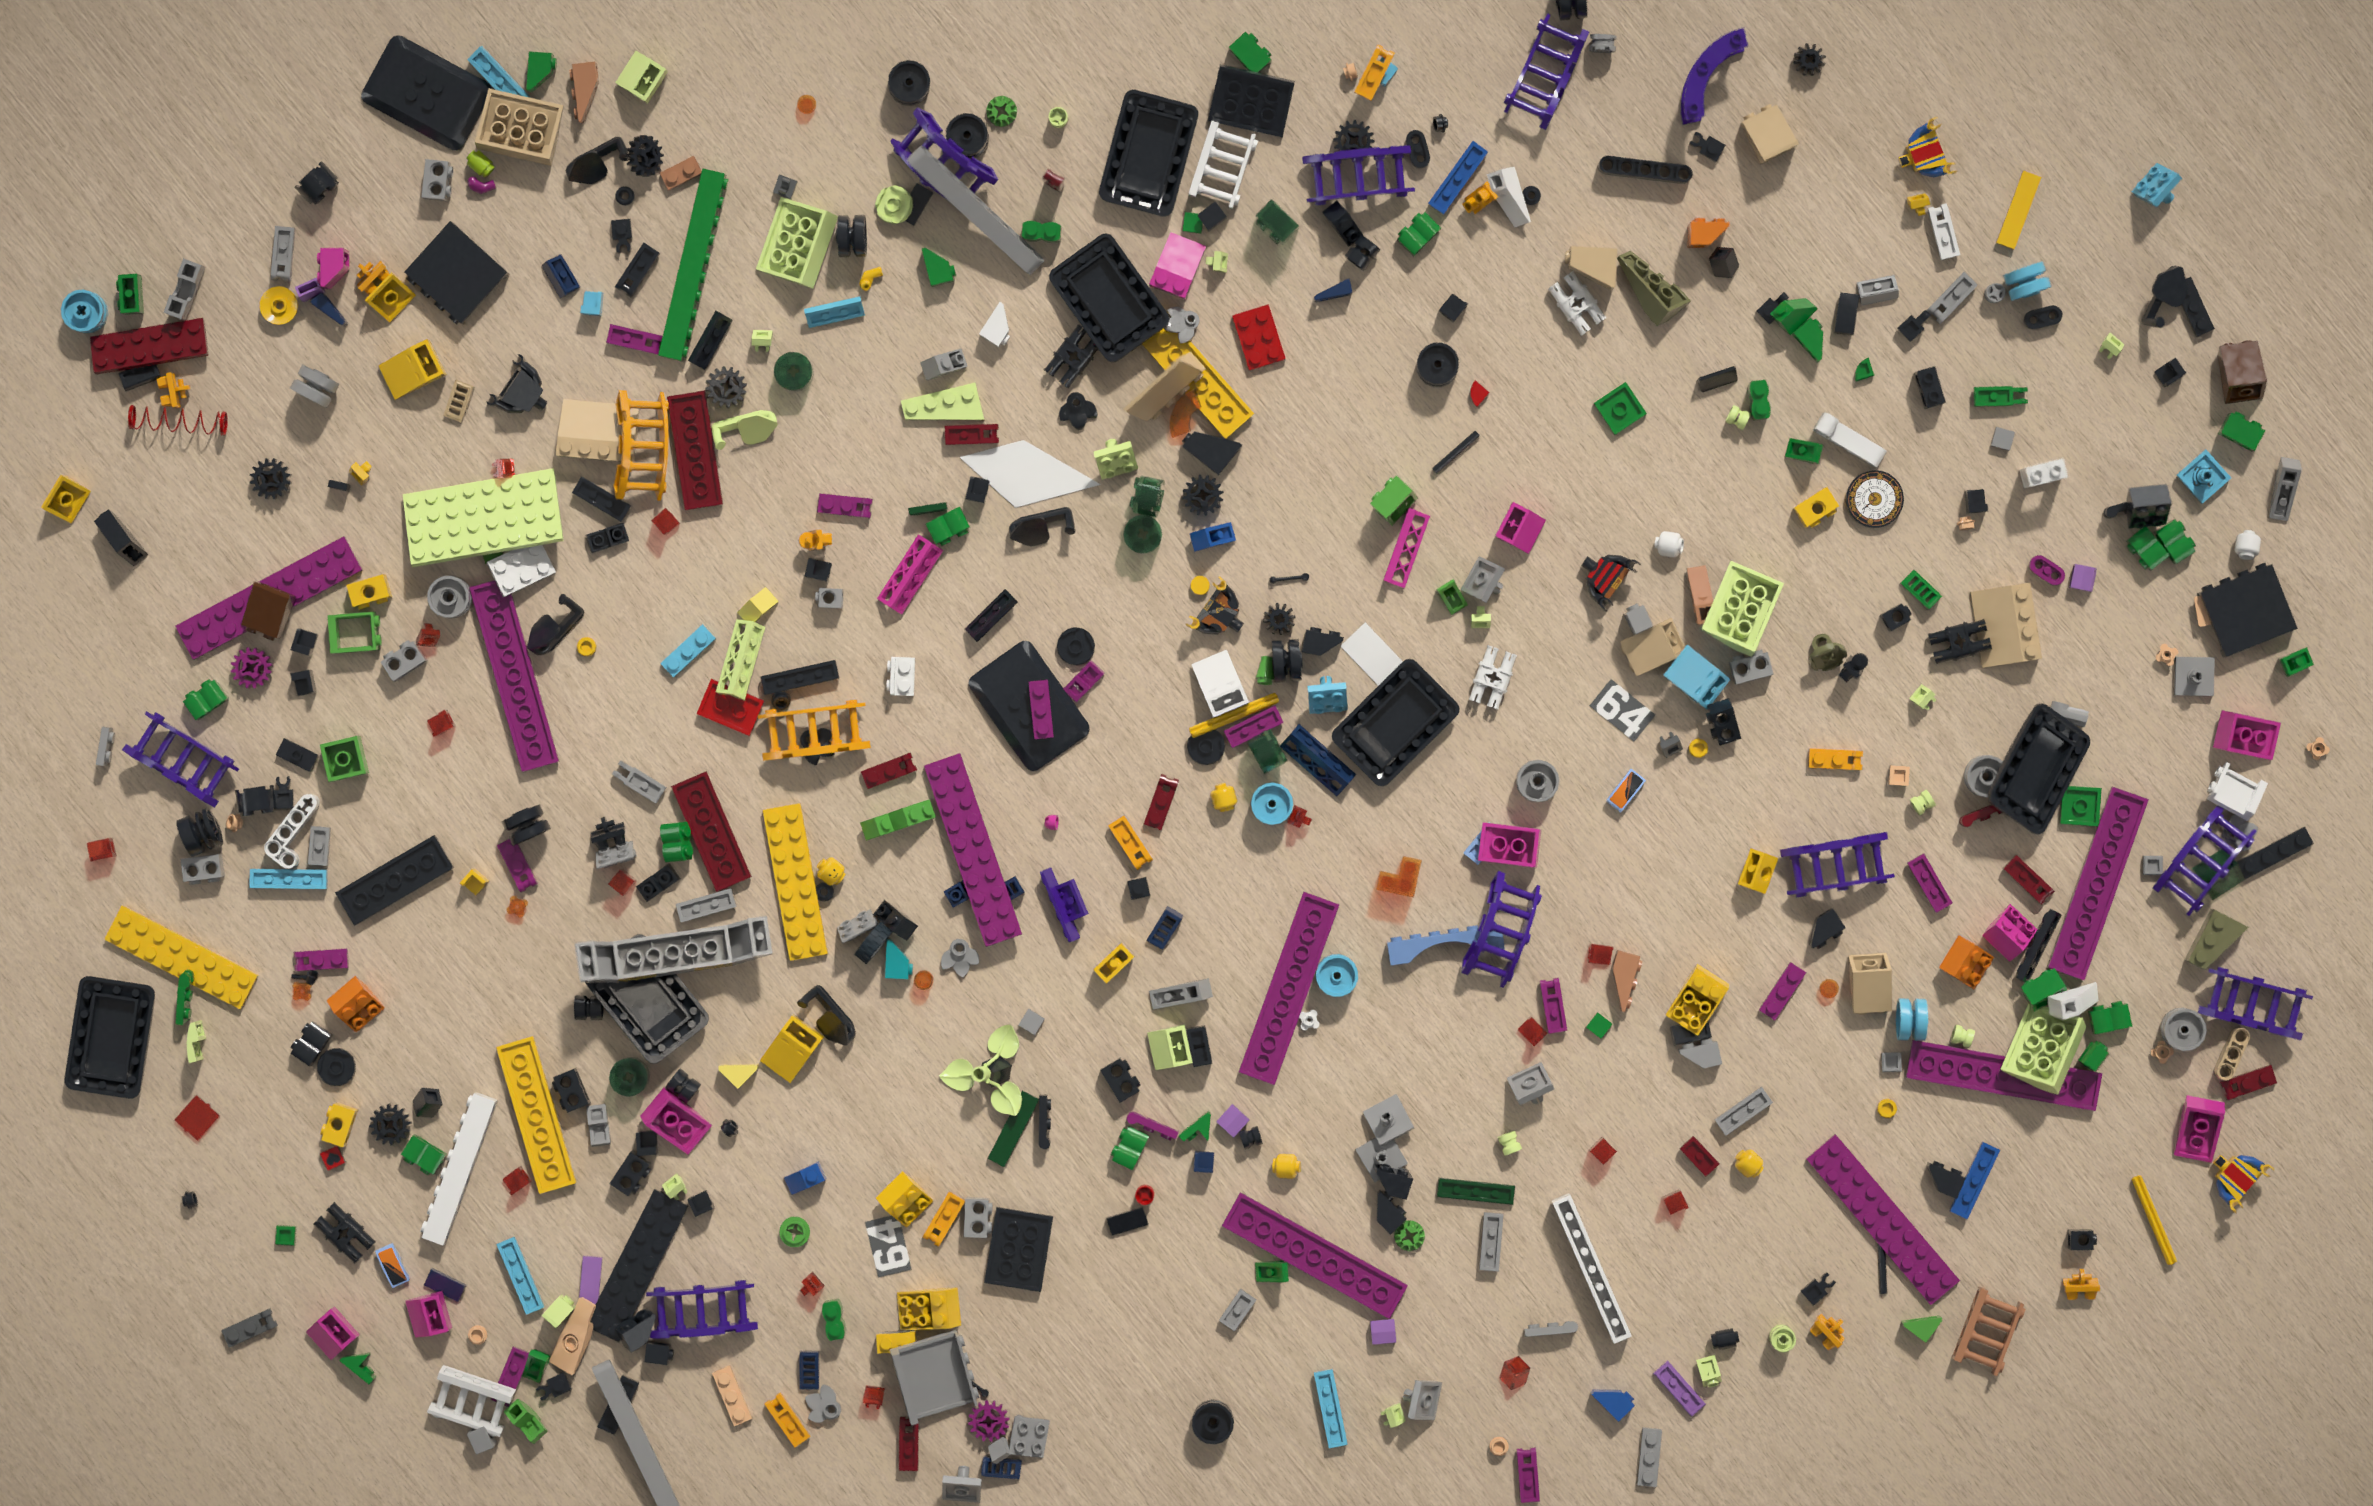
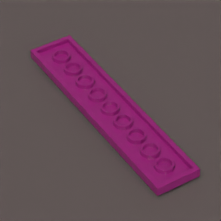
M343 536L258 582L295 595L296 599L293 607L359 573L363 569L346 537ZM253 585L175 626L193 660L248 632L241 623Z
M495 580L469 587L521 771L524 772L559 762L512 594L503 597Z
M961 753L924 765L985 946L988 947L1023 935Z
M2111 786L2099 825L2096 828L2048 963V968H2055L2056 971L2085 980L2149 799Z
M1303 891L1239 1073L1275 1085L1340 904Z
M1912 1040L1906 1078L2096 1111L2103 1073L2070 1067L2057 1095L2041 1090L2001 1071L2006 1056Z
M1836 1134L1806 1158L1930 1305L1960 1281Z
M1241 1192L1222 1224V1227L1390 1319L1408 1287L1404 1282Z

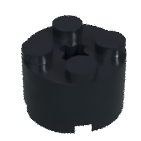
M322 161L318 164L320 168L318 166L313 168L299 182L301 186L296 185L294 187L310 204H318L325 197L323 193L326 190L332 191L339 184L337 181L338 177Z
M270 785V789L267 790L265 786L243 789L244 793H239V790H235L238 813H242V816L254 815V811L261 810L262 814L271 813L273 808H277L274 785Z

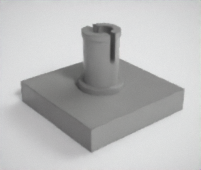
M1479 556L1460 590L1487 603L1492 592L1494 594L1501 592L1495 586L1500 589L1503 588V584L1498 581L1505 569Z
M2175 657L2174 695L2214 696L2215 658Z
M1542 1062L1507 1077L1519 1105L1532 1101L1533 1104H1538L1537 1097L1541 1103L1544 1099L1542 1095L1555 1090Z
M1397 1094L1363 1111L1380 1146L1415 1129Z
M1375 1137L1355 1149L1374 1182L1380 1180L1373 1168L1374 1164H1388L1394 1169L1408 1164L1395 1140L1380 1146Z
M1415 1380L1413 1391L1410 1389L1404 1391L1403 1394L1409 1396H1403V1400L1411 1402L1408 1418L1414 1420H1435L1442 1382Z
M959 1466L957 1477L943 1476L942 1499L980 1503L981 1479L969 1478L970 1468L968 1466Z

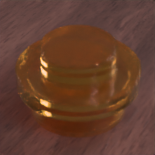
M803 95L798 99L797 107L803 114H810L816 109V100L811 95Z
M1826 979L1821 982L1819 990L1822 996L1833 998L1837 995L1839 986L1836 981Z

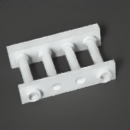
M1211 121L1188 195L1196 198L1197 194H1207L1229 201V209H1233L1234 205L1238 206L1241 196L1238 195L1239 187L1251 150L1255 151L1258 140L1255 139L1256 134L1253 133L1249 140L1221 131V128H1218L1219 123ZM1221 138L1248 147L1245 157L1242 158L1215 149L1216 147L1213 146L1214 140ZM1214 156L1242 165L1239 176L1210 168V165H1207L1208 158H1213ZM1203 175H1210L1235 183L1233 195L1204 186V183H1201Z
M443 1365L437 1377L438 1380L443 1382L437 1403L432 1402L427 1413L432 1414L436 1418H445L474 1429L484 1426L490 1436L500 1437L505 1427L499 1424L505 1403L510 1404L516 1389ZM451 1384L461 1388L455 1409L444 1406ZM468 1391L479 1394L473 1415L462 1412ZM486 1397L497 1400L491 1421L480 1418Z

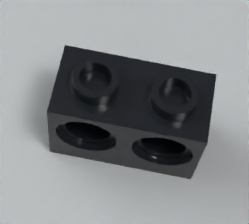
M1935 366L1914 372L1924 409L1946 403Z
M1729 698L1707 705L1708 713H1706L1708 723L1712 724L1713 727L1710 729L1713 740L1717 739L1719 746L1741 739L1734 708Z
M1206 1026L1186 1028L1193 1067L1213 1064Z
M1121 1057L1100 1069L1120 1103L1140 1091L1138 1087L1141 1086L1137 1077L1131 1076L1129 1072L1131 1067L1127 1060L1122 1061ZM1120 1066L1122 1074L1114 1076L1111 1072L1112 1067ZM1125 1082H1129L1132 1085V1090L1128 1093L1123 1092L1121 1089V1085Z
M577 1068L553 1077V1088L555 1092L559 1091L561 1099H559L560 1105L563 1110L566 1109L567 1113L591 1103ZM563 1077L570 1078V1087L562 1085ZM570 1095L578 1097L577 1105H572L569 1102Z
M631 1151L609 1184L627 1196H630L631 1193L635 1195L641 1186L639 1184L641 1178H646L650 1173L651 1168L649 1166L651 1163L643 1157L637 1156V1153ZM635 1161L640 1162L642 1165V1170L639 1172L632 1168V1164ZM625 1177L631 1180L629 1188L622 1185V1179Z

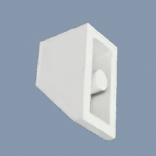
M999 302L979 333L980 336L997 347H1000L1001 344L1005 346L1010 338L1005 308L1001 302Z

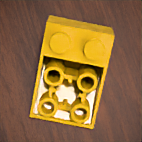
M428 339L409 347L378 365L395 400L447 375L431 341Z
M1696 964L1668 1009L1666 1016L1698 1036L1729 990V983Z
M793 1014L760 1061L791 1083L824 1036Z
M958 1287L897 1292L900 1331L950 1329L961 1326Z

